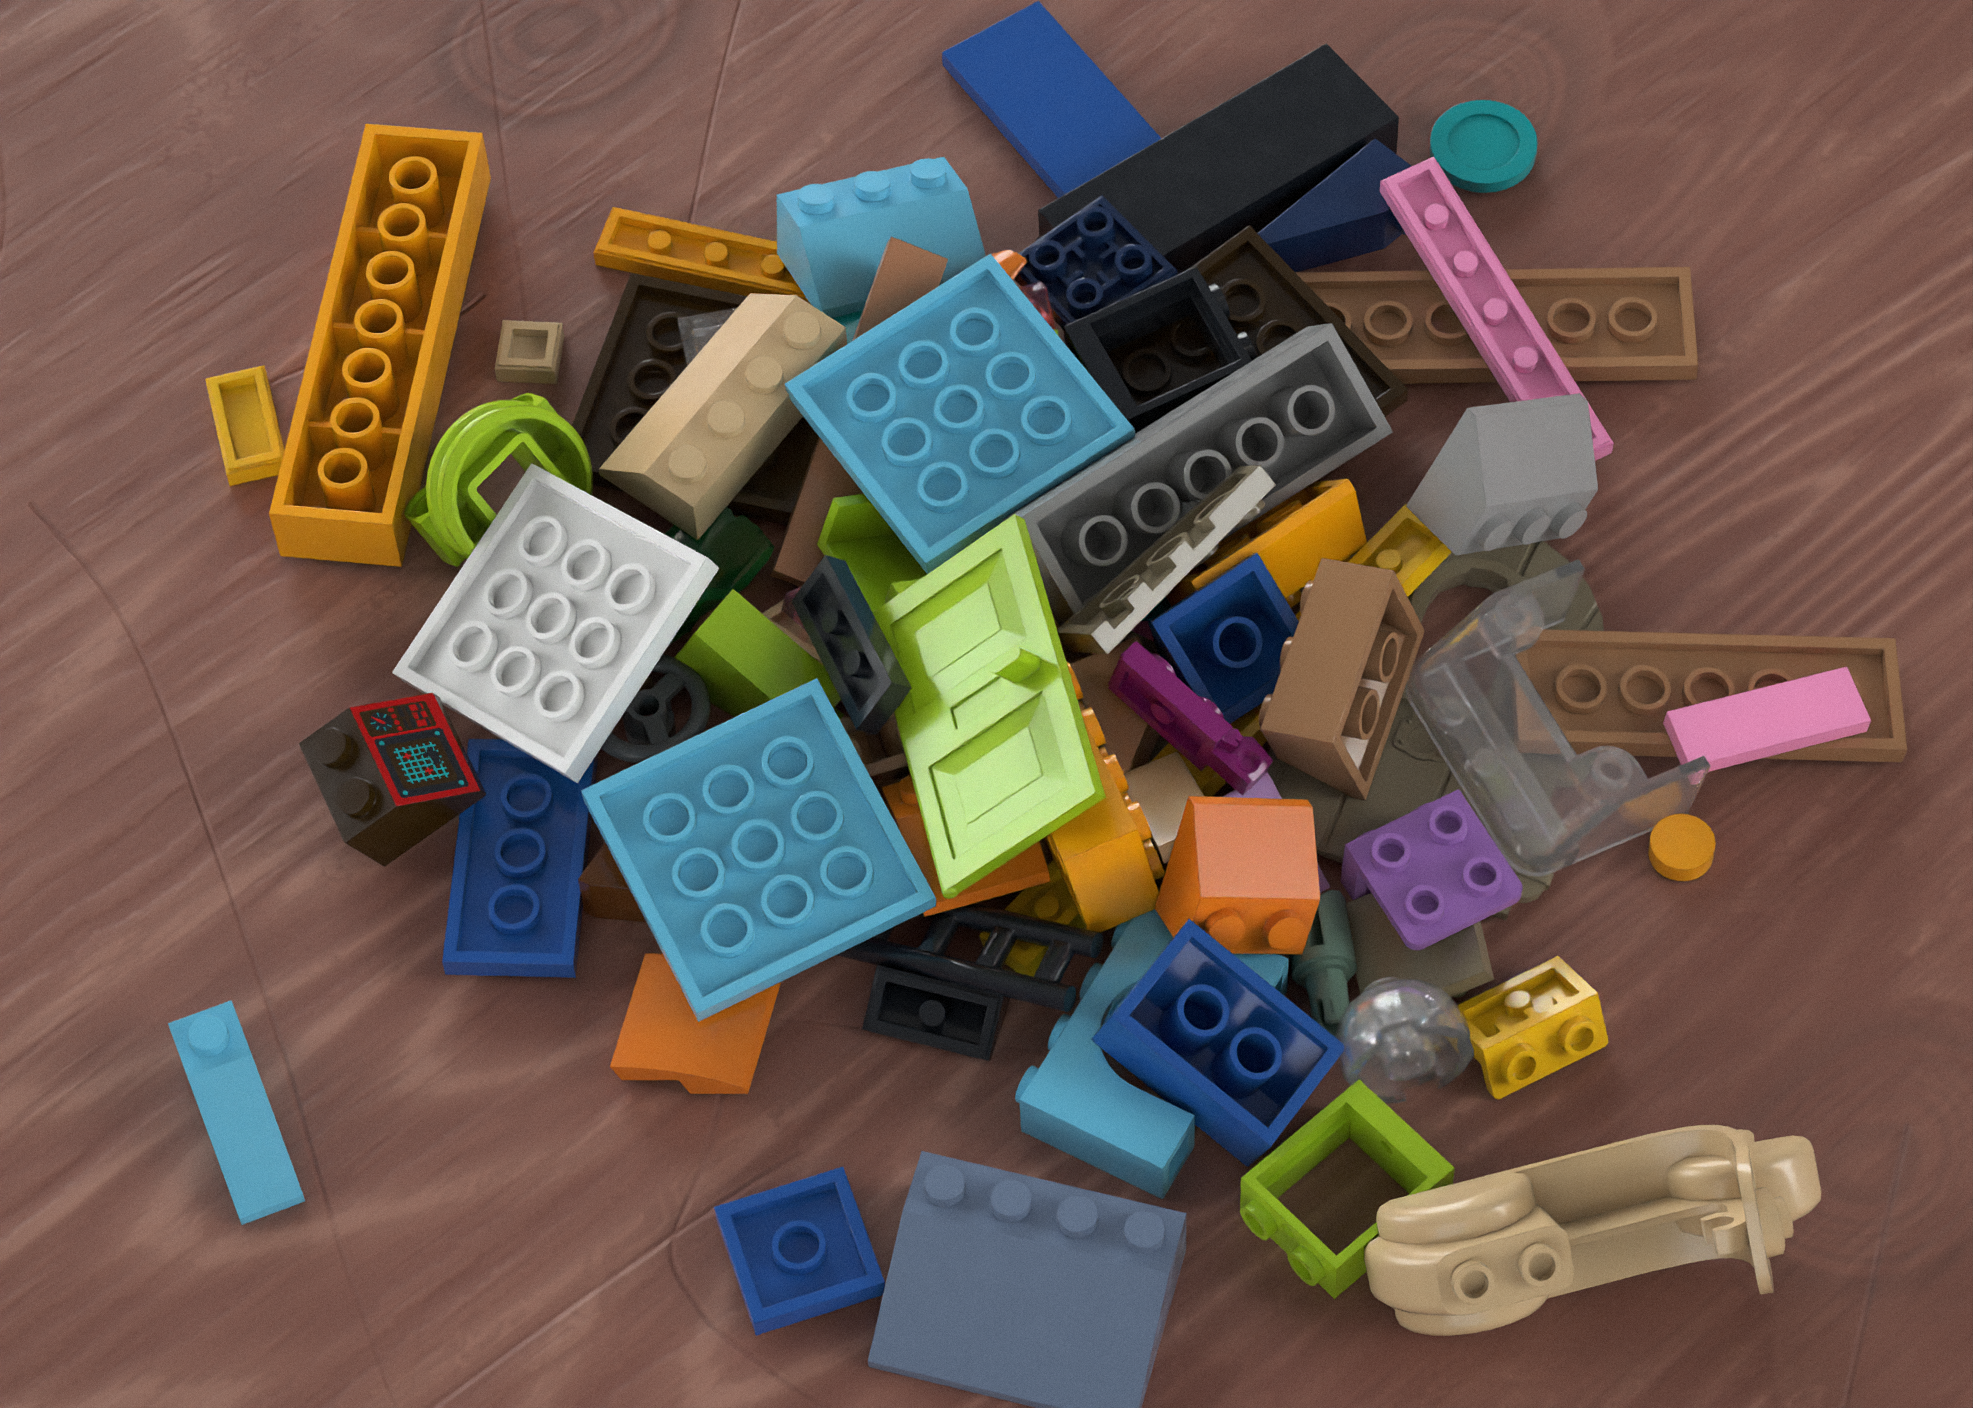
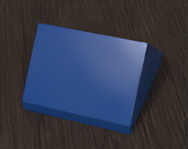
M1253 553L1148 622L1157 653L1171 665L1176 677L1196 695L1211 700L1221 710L1224 719L1229 724L1263 703L1264 698L1268 694H1273L1281 673L1280 655L1283 644L1288 637L1294 636L1299 623L1258 553Z

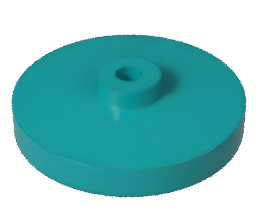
M1473 100L1453 106L1435 122L1430 137V157H1435L1452 185L1472 192H1497L1518 184L1532 170L1537 155V135L1529 119L1514 107L1492 100Z

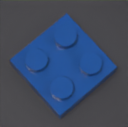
M844 1167L714 1207L716 1221L755 1335L883 1295L885 1281Z

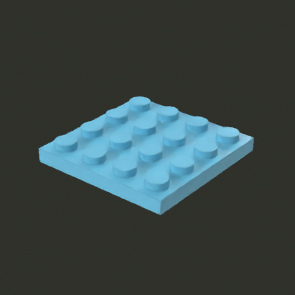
M991 253L785 383L786 391L792 403L927 574L1001 524L1003 519L1135 437L1134 427Z
M817 678L581 790L583 800L698 1022L936 907V897Z

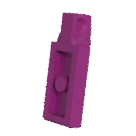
M1137 641L1121 654L1108 682V689L1201 772L1207 766H1210L1241 795H1244L1266 774L1273 760L1254 737L1242 736L1238 729H1232L1233 727L1224 719L1221 710L1211 700L1196 695L1178 679L1175 671L1164 658L1157 654H1150Z

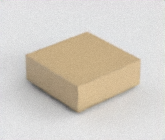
M503 320L495 363L497 381L557 384L565 336L563 323Z

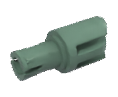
M1329 890L1320 895V902L1303 954L1288 955L1292 979L1298 985L1307 989L1311 1018L1334 1037L1341 1039L1343 1038V1032L1341 1031L1340 1023L1343 1024L1344 1033L1348 1035L1352 1034L1355 1030L1347 982L1357 971V964L1345 897L1340 891Z

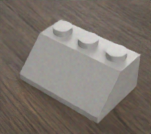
M1579 393L1467 408L1406 507L1455 555L1491 551L1493 549L1522 544L1528 545L1535 542L1559 538L1564 539L1571 536L1585 522L1587 518V511L1585 509L1598 491L1588 401Z

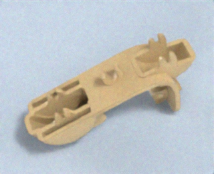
M1721 1125L1688 1126L1651 1133L1389 1200L1381 1205L1377 1211L1376 1222L1379 1237L1370 1241L1364 1249V1261L1370 1290L1376 1299L1394 1308L1395 1316L1401 1326L1414 1333L1431 1336H1453L1492 1330L1531 1315L1551 1297L1656 1270L1711 1259L1735 1258L1750 1263L1755 1268L1760 1294L1774 1293L1769 1258L1784 1254L1785 1239L1793 1237V1221L1808 1214L1821 1200V1187L1814 1149L1811 1142L1801 1136L1792 1135L1755 1142L1754 1134L1750 1130H1736Z

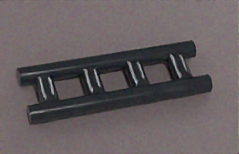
M973 903L924 917L932 919V922L918 948L887 941L894 929L892 927L837 954V956L874 965H883L955 985L1069 1012L1076 1000V989L1074 986L1060 982L1074 954L1091 958L1099 956L1103 946V935L1092 930ZM923 913L917 915L919 917H924ZM959 926L990 933L976 962L944 955ZM1016 940L1048 947L1034 976L1002 969Z

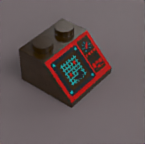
M434 693L349 707L299 743L344 842L384 867L487 795L440 697Z

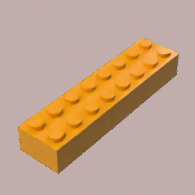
M365 124L269 511L280 556L402 567L412 525L405 517L404 512L409 501L420 490L491 180L483 133Z

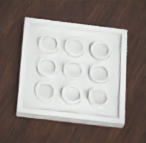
M531 463L392 673L424 694H436L440 697L444 706L578 783L719 570V567L708 557Z

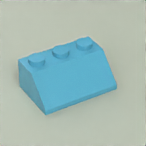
M945 157L920 159L909 165L878 172L867 171L860 173L856 177L825 184H810L798 190L776 194L777 255L810 304L831 318L864 309L883 252L891 236L948 259L939 286L986 257L968 189Z

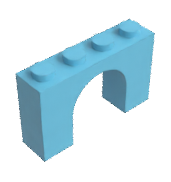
M1154 909L1117 925L1111 942L1112 952L1103 965L1096 962L1088 971L1080 990V998L1082 1000L1072 1016L1063 1014L1056 1022L1048 1041L1049 1053L1039 1068L1032 1065L1025 1072L1018 1085L1015 1101L1020 1103L1022 1132L1163 1199L1194 1148L1195 1115L1127 1083L1110 1067L1103 1054V1049L1091 1040L1129 990L1173 938ZM1233 954L1285 996L1288 988V958L1279 954Z

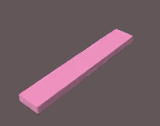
M1433 156L1381 180L1380 193L1509 401L1516 402L1579 393L1584 397L1435 157ZM1588 403L1596 461L1611 454L1614 443Z

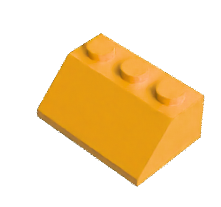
M1349 479L1315 481L1218 543L1219 548L1204 563L1192 569L1166 596L1171 607L1253 553H1258L1290 608L1301 601L1302 593L1300 589L1309 580H1314L1322 558L1348 562L1352 558L1351 556L1367 543L1355 488Z

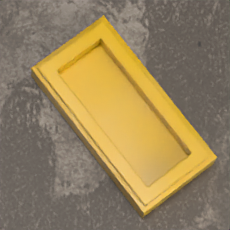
M265 365L206 378V386L229 485L234 486L279 475L285 449Z

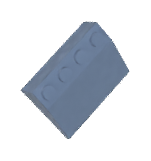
M921 1151L901 1215L869 1353L868 1367L1035 1408H1142L1186 1253L1187 1213Z

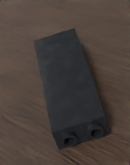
M1326 43L1039 209V237L1036 241L1103 195L1180 274L1197 264L1250 225L1256 233H1259L1372 140L1377 139L1397 154L1399 117Z

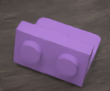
M1459 789L1433 802L1425 803L1384 826L1363 833L1355 840L1346 843L1344 847L1340 881L1352 900L1372 893L1404 944L1412 950H1422L1517 903L1521 898L1523 889L1521 881Z

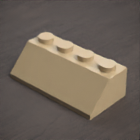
M750 293L599 468L600 475L696 540H699L803 417L790 400L785 383L847 345L846 327L797 295Z

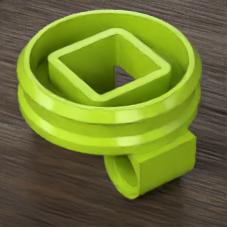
M525 393L511 400H497L479 405L457 419L440 439L430 461L426 486L412 497L405 508L404 514L443 562L458 567L465 559H468L497 516L477 492V487L510 454L525 472L532 463L592 495L593 473L587 448L577 431L569 422L557 414L544 397Z

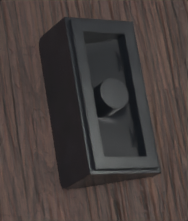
M877 965L862 1030L990 1061L1010 998Z

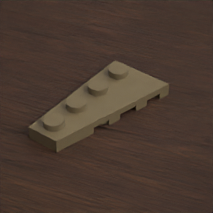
M1261 465L1239 466L1090 599L1077 613L1061 625L1057 632L1070 652L1109 654L1192 569L1204 563L1219 548L1218 543L1234 526L1239 528L1258 515L1265 507V502L1262 498L1276 485Z

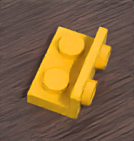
M1559 956L1444 1011L1449 1033L1481 1064L1487 1091L1497 1100L1604 1048L1608 1044V1035L1598 992Z

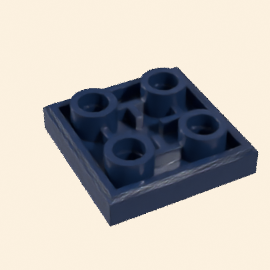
M1101 195L1018 253L1025 257L1027 262L1014 280L1064 330L1063 326L1176 276L1178 273L1145 237Z

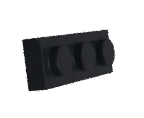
M825 555L791 602L856 730L877 735L912 687L846 561Z

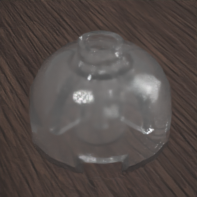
M1395 977L1378 979L1369 984L1349 1004L1338 1023L1336 1038L1343 1043L1344 1050L1338 1058L1343 1078L1350 1086L1360 1079L1384 1103L1407 1101L1404 1089L1419 1086L1434 1079L1437 1089L1446 1086L1465 1071L1474 1057V1049L1470 1041V1029L1458 1005L1441 988L1426 981L1412 978L1398 979Z

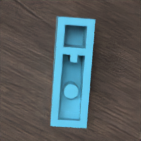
M230 1000L168 1023L241 1225L305 1202L303 1192L232 1001Z

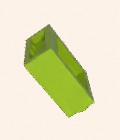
M1360 1079L1241 1177L1240 1214L1248 1228L1262 1240L1267 1241L1271 1238L1288 1254L1287 1258L1292 1269L1304 1282L1311 1286H1315L1318 1283L1334 1299L1367 1272L1364 1261V1249L1370 1241L1379 1237L1377 1222L1336 1256L1277 1199L1348 1138L1357 1144L1409 1193L1408 1195L1451 1185L1454 1180L1455 1168Z

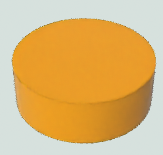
M1689 814L1667 816L1661 819L1652 829L1648 847L1649 860L1654 869L1668 879L1675 881L1697 879L1708 871L1713 862L1716 845L1715 836L1707 823L1698 817Z

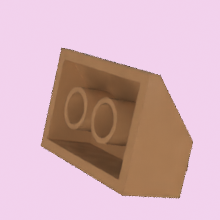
M1322 558L1314 580H1309L1303 589L1300 601L1301 617L1294 636L1288 637L1283 644L1280 655L1281 673L1273 694H1268L1263 700L1259 714V726L1278 759L1352 798L1366 800L1425 630L1394 570Z

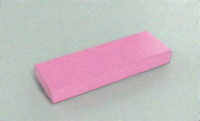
M1843 667L1667 711L1663 724L1686 777L1864 733L1867 732L1871 719L1848 668Z

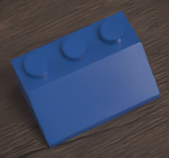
M1190 919L1187 920L1091 1038L1095 1044L1168 1103L1195 1115V1125L1247 1167L1273 1145L1347 1048V1046Z

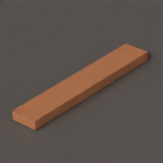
M891 236L883 252L853 340L937 288L941 282L948 259ZM820 437L817 439L770 576L798 587L803 586L824 557L817 542L833 498L864 494Z

